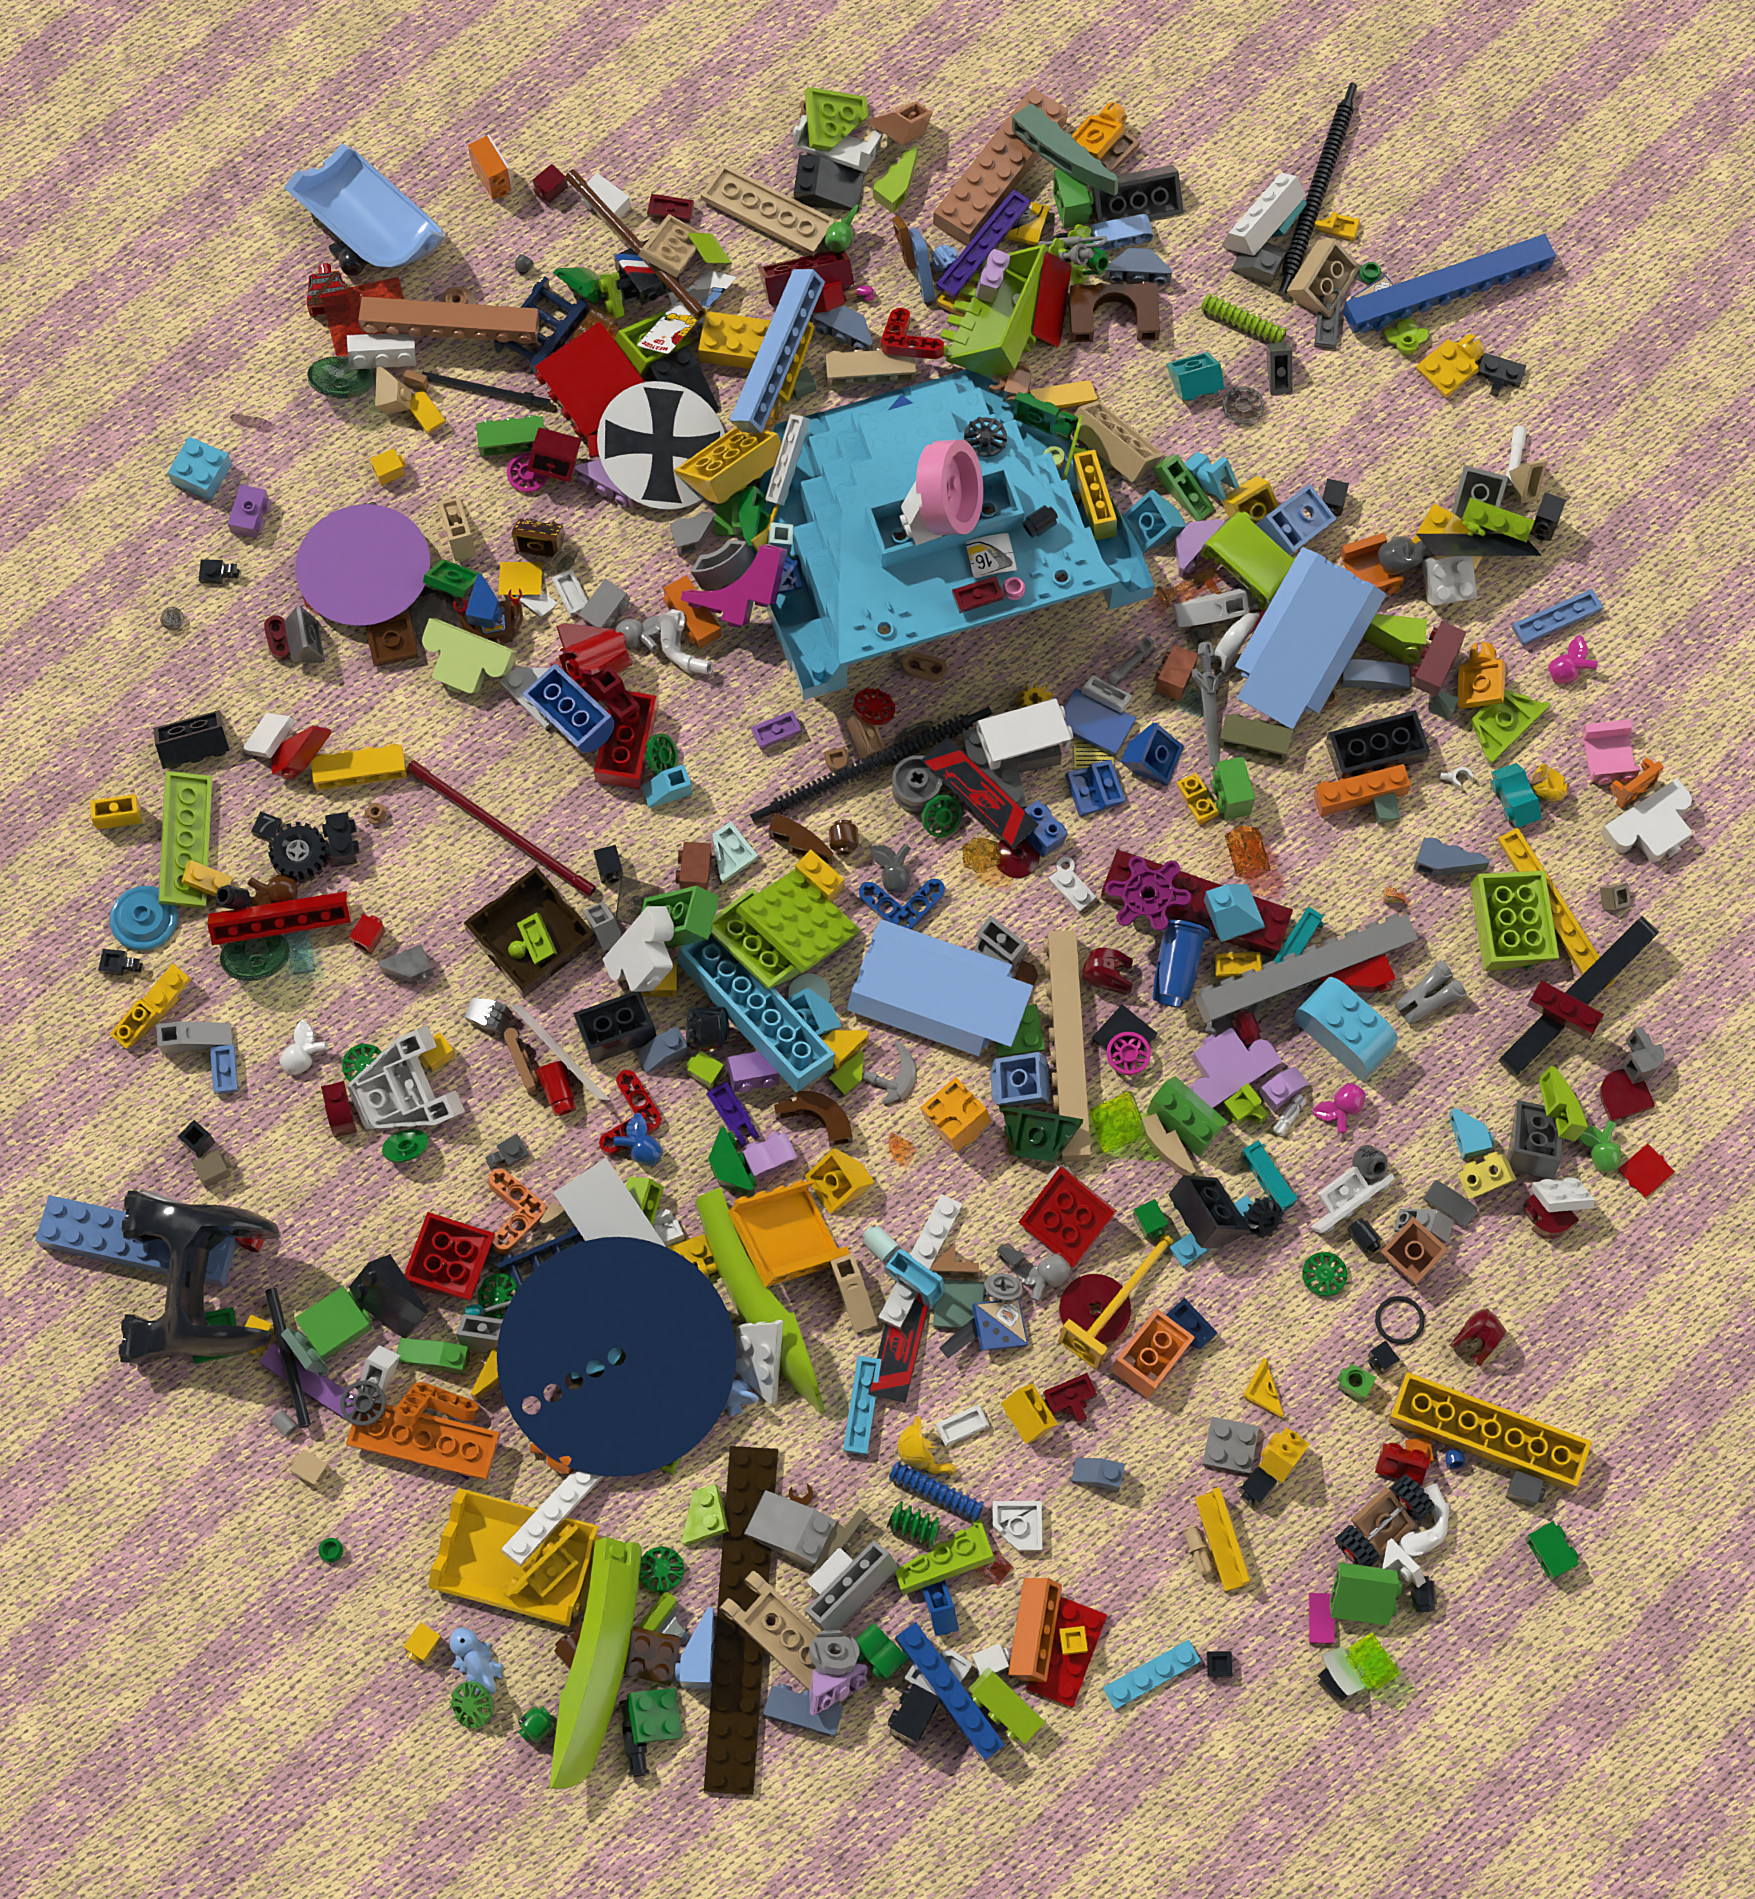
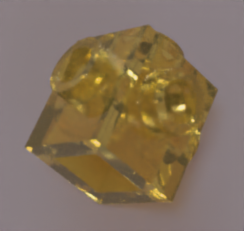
M982 837L973 838L971 842L962 845L964 867L973 869L976 873L986 872L988 868L1000 864L998 842Z

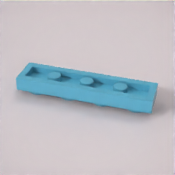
M1247 1195L1234 1203L1243 1219L1246 1218L1243 1212L1249 1210L1248 1204L1253 1205ZM1192 1232L1169 1247V1250L1182 1268L1212 1249L1201 1248L1196 1243Z
M864 1356L857 1357L843 1452L867 1455L876 1396L868 1395L874 1367L873 1383H878L882 1359Z
M1188 1639L1104 1686L1102 1689L1112 1707L1116 1710L1197 1665L1201 1660Z

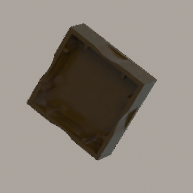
M537 866L512 884L502 896L489 902L463 922L466 932L523 998L596 942L595 933L573 908L563 901L557 889ZM535 913L541 915L558 954L540 965L534 964L529 950L521 959L512 958L508 951L509 945L512 942L524 941L517 923Z

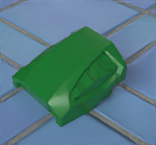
M586 267L557 268L553 272L555 276L594 305L599 300L605 301V293L601 292L599 286L601 277L591 269Z

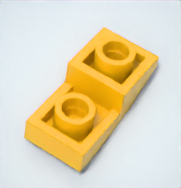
M1197 773L1176 782L1184 801L1198 825L1219 816L1218 809L1209 797L1207 788Z

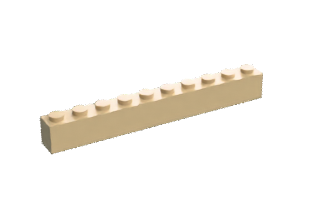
M1076 930L1048 931L1047 939H1043V951L1048 953L1049 960L1044 962L1045 975L1050 976V983H1046V997H1051V1005L1047 1006L1048 1020L1052 1019L1053 1028H1049V1042H1054V1050H1050V1062L1055 1064L1056 1073L1051 1074L1052 1087H1057V1095H1053V1109H1058V1115L1083 1119V1124L1062 1152L1061 1162L1090 1161L1091 1150Z

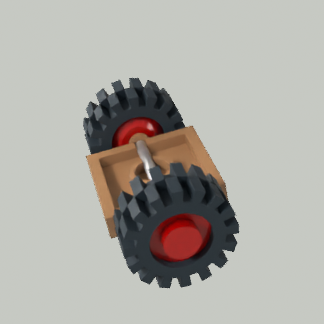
M1403 1475L1390 1488L1386 1487L1359 1511L1351 1519L1356 1527L1348 1525L1335 1537V1542L1338 1544L1339 1549L1342 1550V1553L1354 1565L1370 1567L1379 1557L1385 1554L1388 1540L1392 1538L1397 1543L1415 1526L1410 1516L1420 1521L1434 1508L1433 1501L1424 1492L1425 1490L1419 1487L1416 1481L1414 1482L1408 1475Z

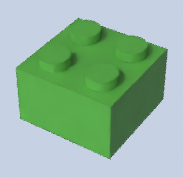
M1060 169L1054 170L1052 192L1063 229L1075 227L1078 224H1089V215H1092L1091 204H1093V196L1091 191H1087V184L1071 177Z
M1244 757L1217 762L1215 771H1212L1213 779L1210 780L1212 792H1217L1219 800H1216V806L1219 814H1223L1224 820L1251 815L1255 797Z

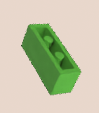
M530 415L520 419L506 418L501 421L485 420L481 423H476L480 457L531 451L538 427L544 428L543 416Z

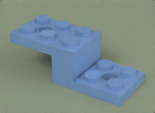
M1309 483L1256 525L1288 555H1291L1337 518ZM1303 509L1310 513L1311 518H1307L1304 515Z

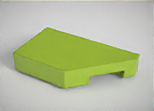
M862 1050L829 1077V1081L844 1097L862 1082L864 1052Z

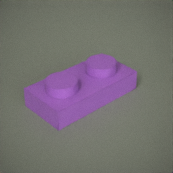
M792 710L752 726L751 732L761 750L802 733V729Z

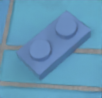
M234 1044L210 1047L214 1094L239 1092Z

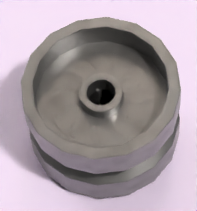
M925 756L907 757L896 765L893 772L892 795L895 802L903 810L911 813H923L927 802L935 798L936 795H942V780L921 761Z

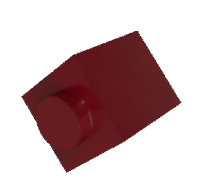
M553 164L549 165L533 179L535 195L541 200L544 198L548 203L552 202L568 188L566 176Z

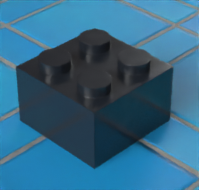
M914 1683L911 1688L905 1687L899 1699V1704H901L899 1711L894 1709L888 1720L887 1726L890 1727V1734L916 1748L939 1705L940 1697Z

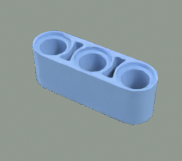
M1145 214L1096 223L1089 227L1091 229V237H1107V242L1097 247L1102 249V251L1119 248L1121 245L1129 246L1143 243L1142 241L1148 242L1154 237L1148 215Z

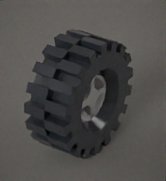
M296 822L294 827H292L291 823L286 824L287 829L283 830L280 827L278 829V836L273 834L271 837L273 843L269 842L268 845L270 850L268 855L271 864L278 875L295 879L296 883L297 880H300L301 883H306V878L309 877L312 881L315 879V874L318 873L320 875L323 872L322 867L327 866L325 849L327 844L316 827L312 829L308 823L302 826L301 822Z

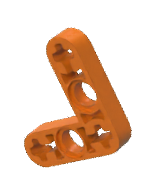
M495 1169L489 1174V1188L517 1211L495 1232L492 1242L495 1252L507 1254L539 1223L545 1213L546 1206L540 1198L507 1171ZM502 1177L503 1184L501 1182L496 1184L495 1178L499 1180ZM513 1191H520L524 1197L521 1200H514L510 1194ZM536 1207H539L538 1213L534 1212L532 1214L530 1212L531 1208L535 1209ZM516 1221H521L526 1227L522 1231H516L512 1224ZM509 1232L511 1236L507 1240V1245L504 1243L499 1245V1239L503 1241Z
M417 1382L413 1384L397 1405L393 1419L399 1425L412 1426L425 1409L429 1407L464 1421H473L476 1419L479 1405L471 1399L431 1384Z

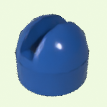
M1450 1449L1445 1455L1448 1469H1457L1466 1464L1465 1457L1460 1450Z

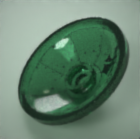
M333 356L314 362L308 369L307 380L315 391L326 397L351 399L363 395L372 388L374 372L371 368L349 369L348 357Z
M280 934L227 943L220 954L221 967L228 976L241 981L263 980L273 976L286 965L290 958V947L288 941Z

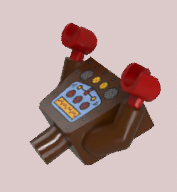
M520 588L519 597L512 596V589L508 593L513 603L510 600L499 602L500 609H502V617L500 622H496L494 629L468 624L466 618L468 605L466 600L462 598L464 607L461 609L456 607L455 601L453 602L454 609L460 613L458 617L463 630L503 646L504 643L513 642V635L518 633L523 622L522 603L519 600L523 592Z

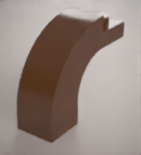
M798 1091L796 1093V1101L784 1099L774 1105L776 1120L799 1115H808L818 1119L826 1129L830 1147L853 1143L851 1126L847 1115L833 1099L824 1094L814 1091Z

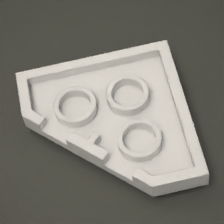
M516 667L500 681V685L546 731L553 724L522 693L549 668Z

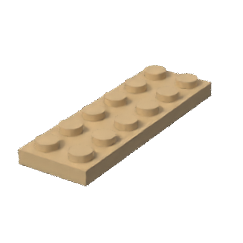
M722 164L701 194L702 201L813 257L825 241L828 227L835 222V219L725 164Z

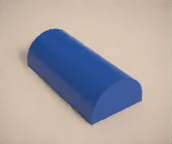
M556 663L522 693L581 752H592L601 747L608 740L614 729V719Z

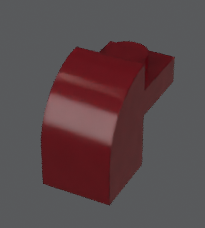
M610 665L591 678L593 686L609 711L612 710L621 722L640 710L639 704L625 689L623 680Z
M341 1081L321 1086L325 1110L334 1138L356 1133L357 1127L345 1082Z
M1534 1194L1523 1205L1527 1217L1532 1221H1536L1531 1230L1543 1238L1554 1239L1561 1237L1575 1227L1579 1221L1572 1210L1549 1213Z

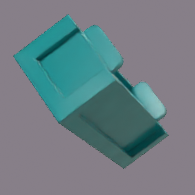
M1309 906L1306 908L1274 959L1276 964L1283 962V957L1295 952L1297 956L1301 954L1317 927L1323 928L1324 922L1321 920L1324 915Z
M1258 1140L1244 1148L1241 1157L1268 1198L1275 1200L1284 1212L1295 1205L1298 1193L1293 1194L1264 1150L1266 1147L1265 1143L1261 1145Z

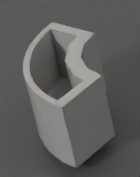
M728 540L717 551L700 555L691 570V574L702 590H718L738 580L748 570L756 556L748 546L747 541Z

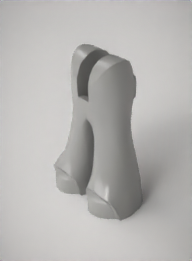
M1440 959L1418 985L1397 1001L1395 1007L1401 1012L1416 1002L1418 1007L1412 1009L1404 1016L1406 1022L1411 1024L1446 1004L1463 999L1467 996V993L1462 984L1455 978L1439 992L1429 998H1425L1426 995L1453 977L1450 968Z

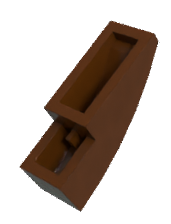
M774 813L769 827L770 838L787 842L788 852L805 856L812 850L824 862L832 865L833 852L820 838L801 824Z

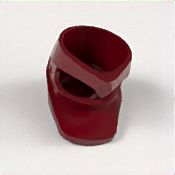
M1093 949L1083 966L1081 977L1091 986L1128 995L1132 991L1133 984L1124 979L1116 968L1125 967L1126 969H1131L1133 959L1115 949Z
M1488 1308L1481 1309L1466 1321L1464 1327L1449 1346L1453 1349L1464 1340L1470 1344L1474 1339L1480 1338L1483 1341V1347L1480 1354L1473 1357V1361L1478 1366H1481L1502 1340L1507 1330L1499 1318Z

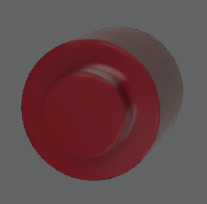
M1244 1009L1233 1014L1235 1019L1231 1020L1232 1025L1244 1046L1261 1039V1030L1253 1012L1248 1013Z

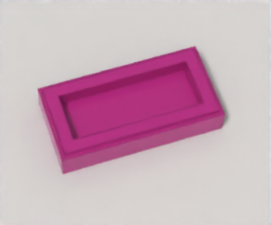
M1309 1593V1643L1311 1644L1335 1643L1334 1618H1331L1329 1607L1331 1593Z

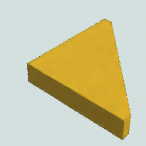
M1263 1358L1242 1397L1282 1419L1284 1413L1279 1402L1278 1393L1268 1367L1267 1359Z

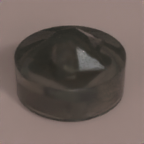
M167 607L160 616V622L168 630H177L184 622V614L176 607Z

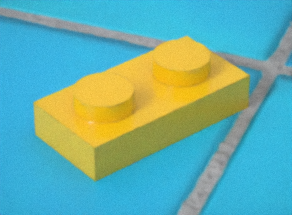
M190 860L187 862L181 883L216 897L217 890L222 886L231 885L233 877Z

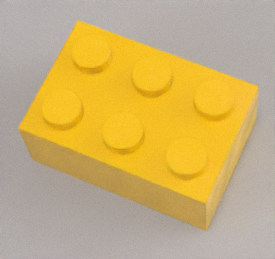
M707 311L698 349L699 362L751 369L771 320Z

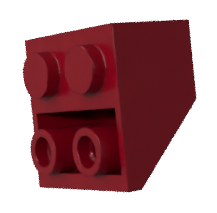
M538 427L526 471L571 482L582 438Z

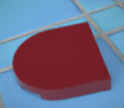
M1624 1069L1612 1071L1604 1078L1601 1084L1600 1099L1609 1121L1614 1122L1655 1107L1645 1081L1632 1084Z

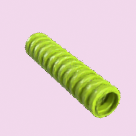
M1211 293L1206 295L1202 303V312L1207 311L1209 315L1214 314L1215 318L1220 317L1222 321L1225 319L1228 324L1232 322L1233 326L1238 325L1239 329L1245 328L1246 332L1251 331L1253 335L1256 333L1257 337L1260 338L1262 336L1264 340L1269 339L1270 343H1282L1286 336V327L1280 328L1279 324L1274 325L1272 321L1269 323L1268 319L1265 318L1263 320L1261 316L1256 317L1255 313L1249 314L1248 310L1243 311L1242 307L1238 309L1237 305L1234 304L1232 306L1230 302L1225 303L1224 299L1219 300L1217 296L1212 297Z

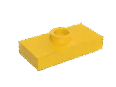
M1261 952L1214 954L1215 979L1242 977L1241 973L1255 969V972L1262 970Z

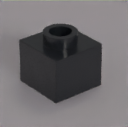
M1386 1340L1373 1348L1368 1354L1370 1367L1375 1372L1379 1371L1381 1375L1392 1369L1400 1361Z

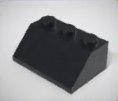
M220 710L153 728L155 746L163 769H175L187 762L197 763L206 757H219L230 751Z
M640 991L630 992L573 1013L591 1064L644 1046L657 1036Z
M1183 1175L1168 1194L1174 1207L1179 1211L1185 1225L1190 1229L1196 1243L1201 1248L1218 1249L1250 1232L1249 1227L1217 1177Z

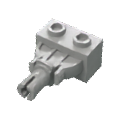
M991 915L976 932L978 941L975 952L1012 964L1013 967L1019 963L1029 950L1027 943Z

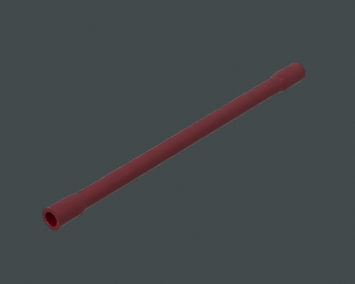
M415 760L409 763L406 768L408 773L421 782H425L566 880L588 898L595 892L596 886L581 875H577L433 775L430 770Z

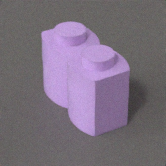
M993 249L990 252L976 288L977 298L990 303L995 300L1010 261L1009 254L997 249Z
M775 1132L769 1135L765 1142H752L743 1151L744 1159L755 1181L798 1162V1157L786 1133L780 1134V1132Z

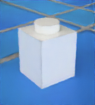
M1000 1643L972 1655V1660L979 1676L988 1667L996 1674L1009 1670L1008 1663L1011 1658L1007 1649L1001 1648Z

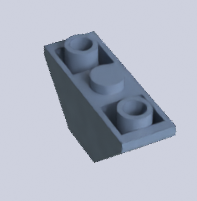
M1128 248L1109 263L1105 271V280H1110L1113 283L1132 281L1134 284L1153 282L1157 283V285H1164L1171 282L1172 269L1151 249Z
M846 306L814 314L813 325L818 333L822 335L828 334L834 337L838 343H846L852 346L854 350L873 351V342L864 315Z

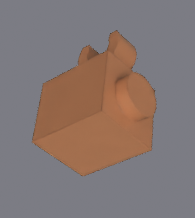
M1015 369L1009 372L1008 379L1000 375H993L992 382H996L999 385H990L989 392L998 394L1004 391L1003 402L1014 406V399L1018 391L1028 393L1032 373Z

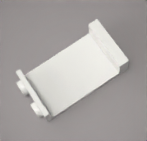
M807 114L802 115L799 126H795L792 133V138H794L793 148L864 172L868 170L878 154L883 136L882 132L874 130L867 142L847 135L830 152L811 149Z
M1057 699L978 721L976 730L991 770L1000 768L1002 760L1063 743L1064 749L1069 748L1071 739H1073L1071 727L1069 725L1066 726L1064 720L1066 718L1065 711L1062 705L1059 706Z

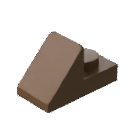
M954 1244L931 1265L930 1271L937 1273L942 1278H978L979 1263H974L970 1259H962L959 1262H955Z

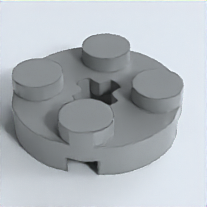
M823 1630L811 1641L809 1657L816 1666V1671L822 1675L851 1673L858 1661L859 1646L852 1637L849 1639L840 1630ZM833 1649L836 1653L840 1654L834 1655L830 1653V1650Z

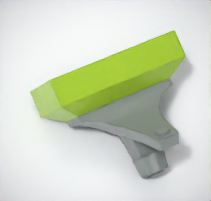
M664 1592L637 1626L682 1638L681 1643L688 1637V1633L679 1625L676 1619L677 1599L668 1592Z

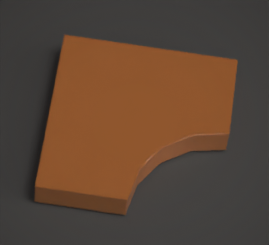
M900 216L893 217V227L904 264L909 270L916 269L908 227Z

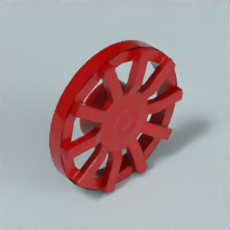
M865 688L857 693L853 702V709L862 721L871 725H884L892 720L895 714V703L889 694L880 691V689ZM860 698L866 703L858 702V699ZM858 707H864V710L861 712ZM884 707H890L891 711L885 709ZM882 712L888 714L889 716L885 718ZM880 716L881 720H875V717Z

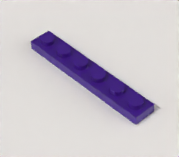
M1013 189L936 283V288L952 299H955L986 261L990 252L1000 244L1030 207L1031 200Z

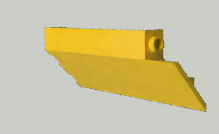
M458 1488L451 1503L449 1521L441 1535L438 1556L431 1567L428 1588L570 1627L573 1618H578L580 1612H586L595 1541L601 1539L598 1536L599 1526L566 1517L527 1561L519 1567L502 1554L501 1549L538 1509ZM568 1524L571 1527L576 1524L579 1528L562 1546L578 1564L543 1598L526 1580L512 1594L506 1597L504 1593L507 1589L504 1586L514 1577L519 1580L525 1574L522 1569L532 1559L537 1562L543 1556L540 1551L550 1542L555 1545L561 1539L558 1534Z

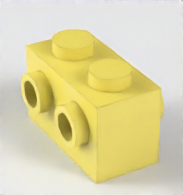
M1496 1151L1484 1156V1162L1476 1164L1473 1161L1462 1166L1463 1171L1457 1174L1468 1199H1474L1517 1180L1506 1154L1498 1155Z

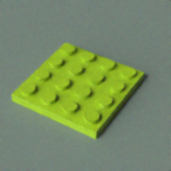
M795 869L740 904L736 910L743 919L802 973L857 937L861 931L831 901L826 900L820 891L807 883L801 874L796 873Z

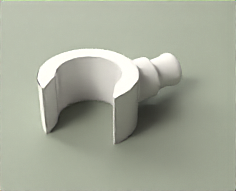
M1459 767L1453 773L1441 772L1440 780L1449 781L1455 788L1461 789L1462 785L1456 779V775L1464 774L1472 781L1473 774L1468 768Z

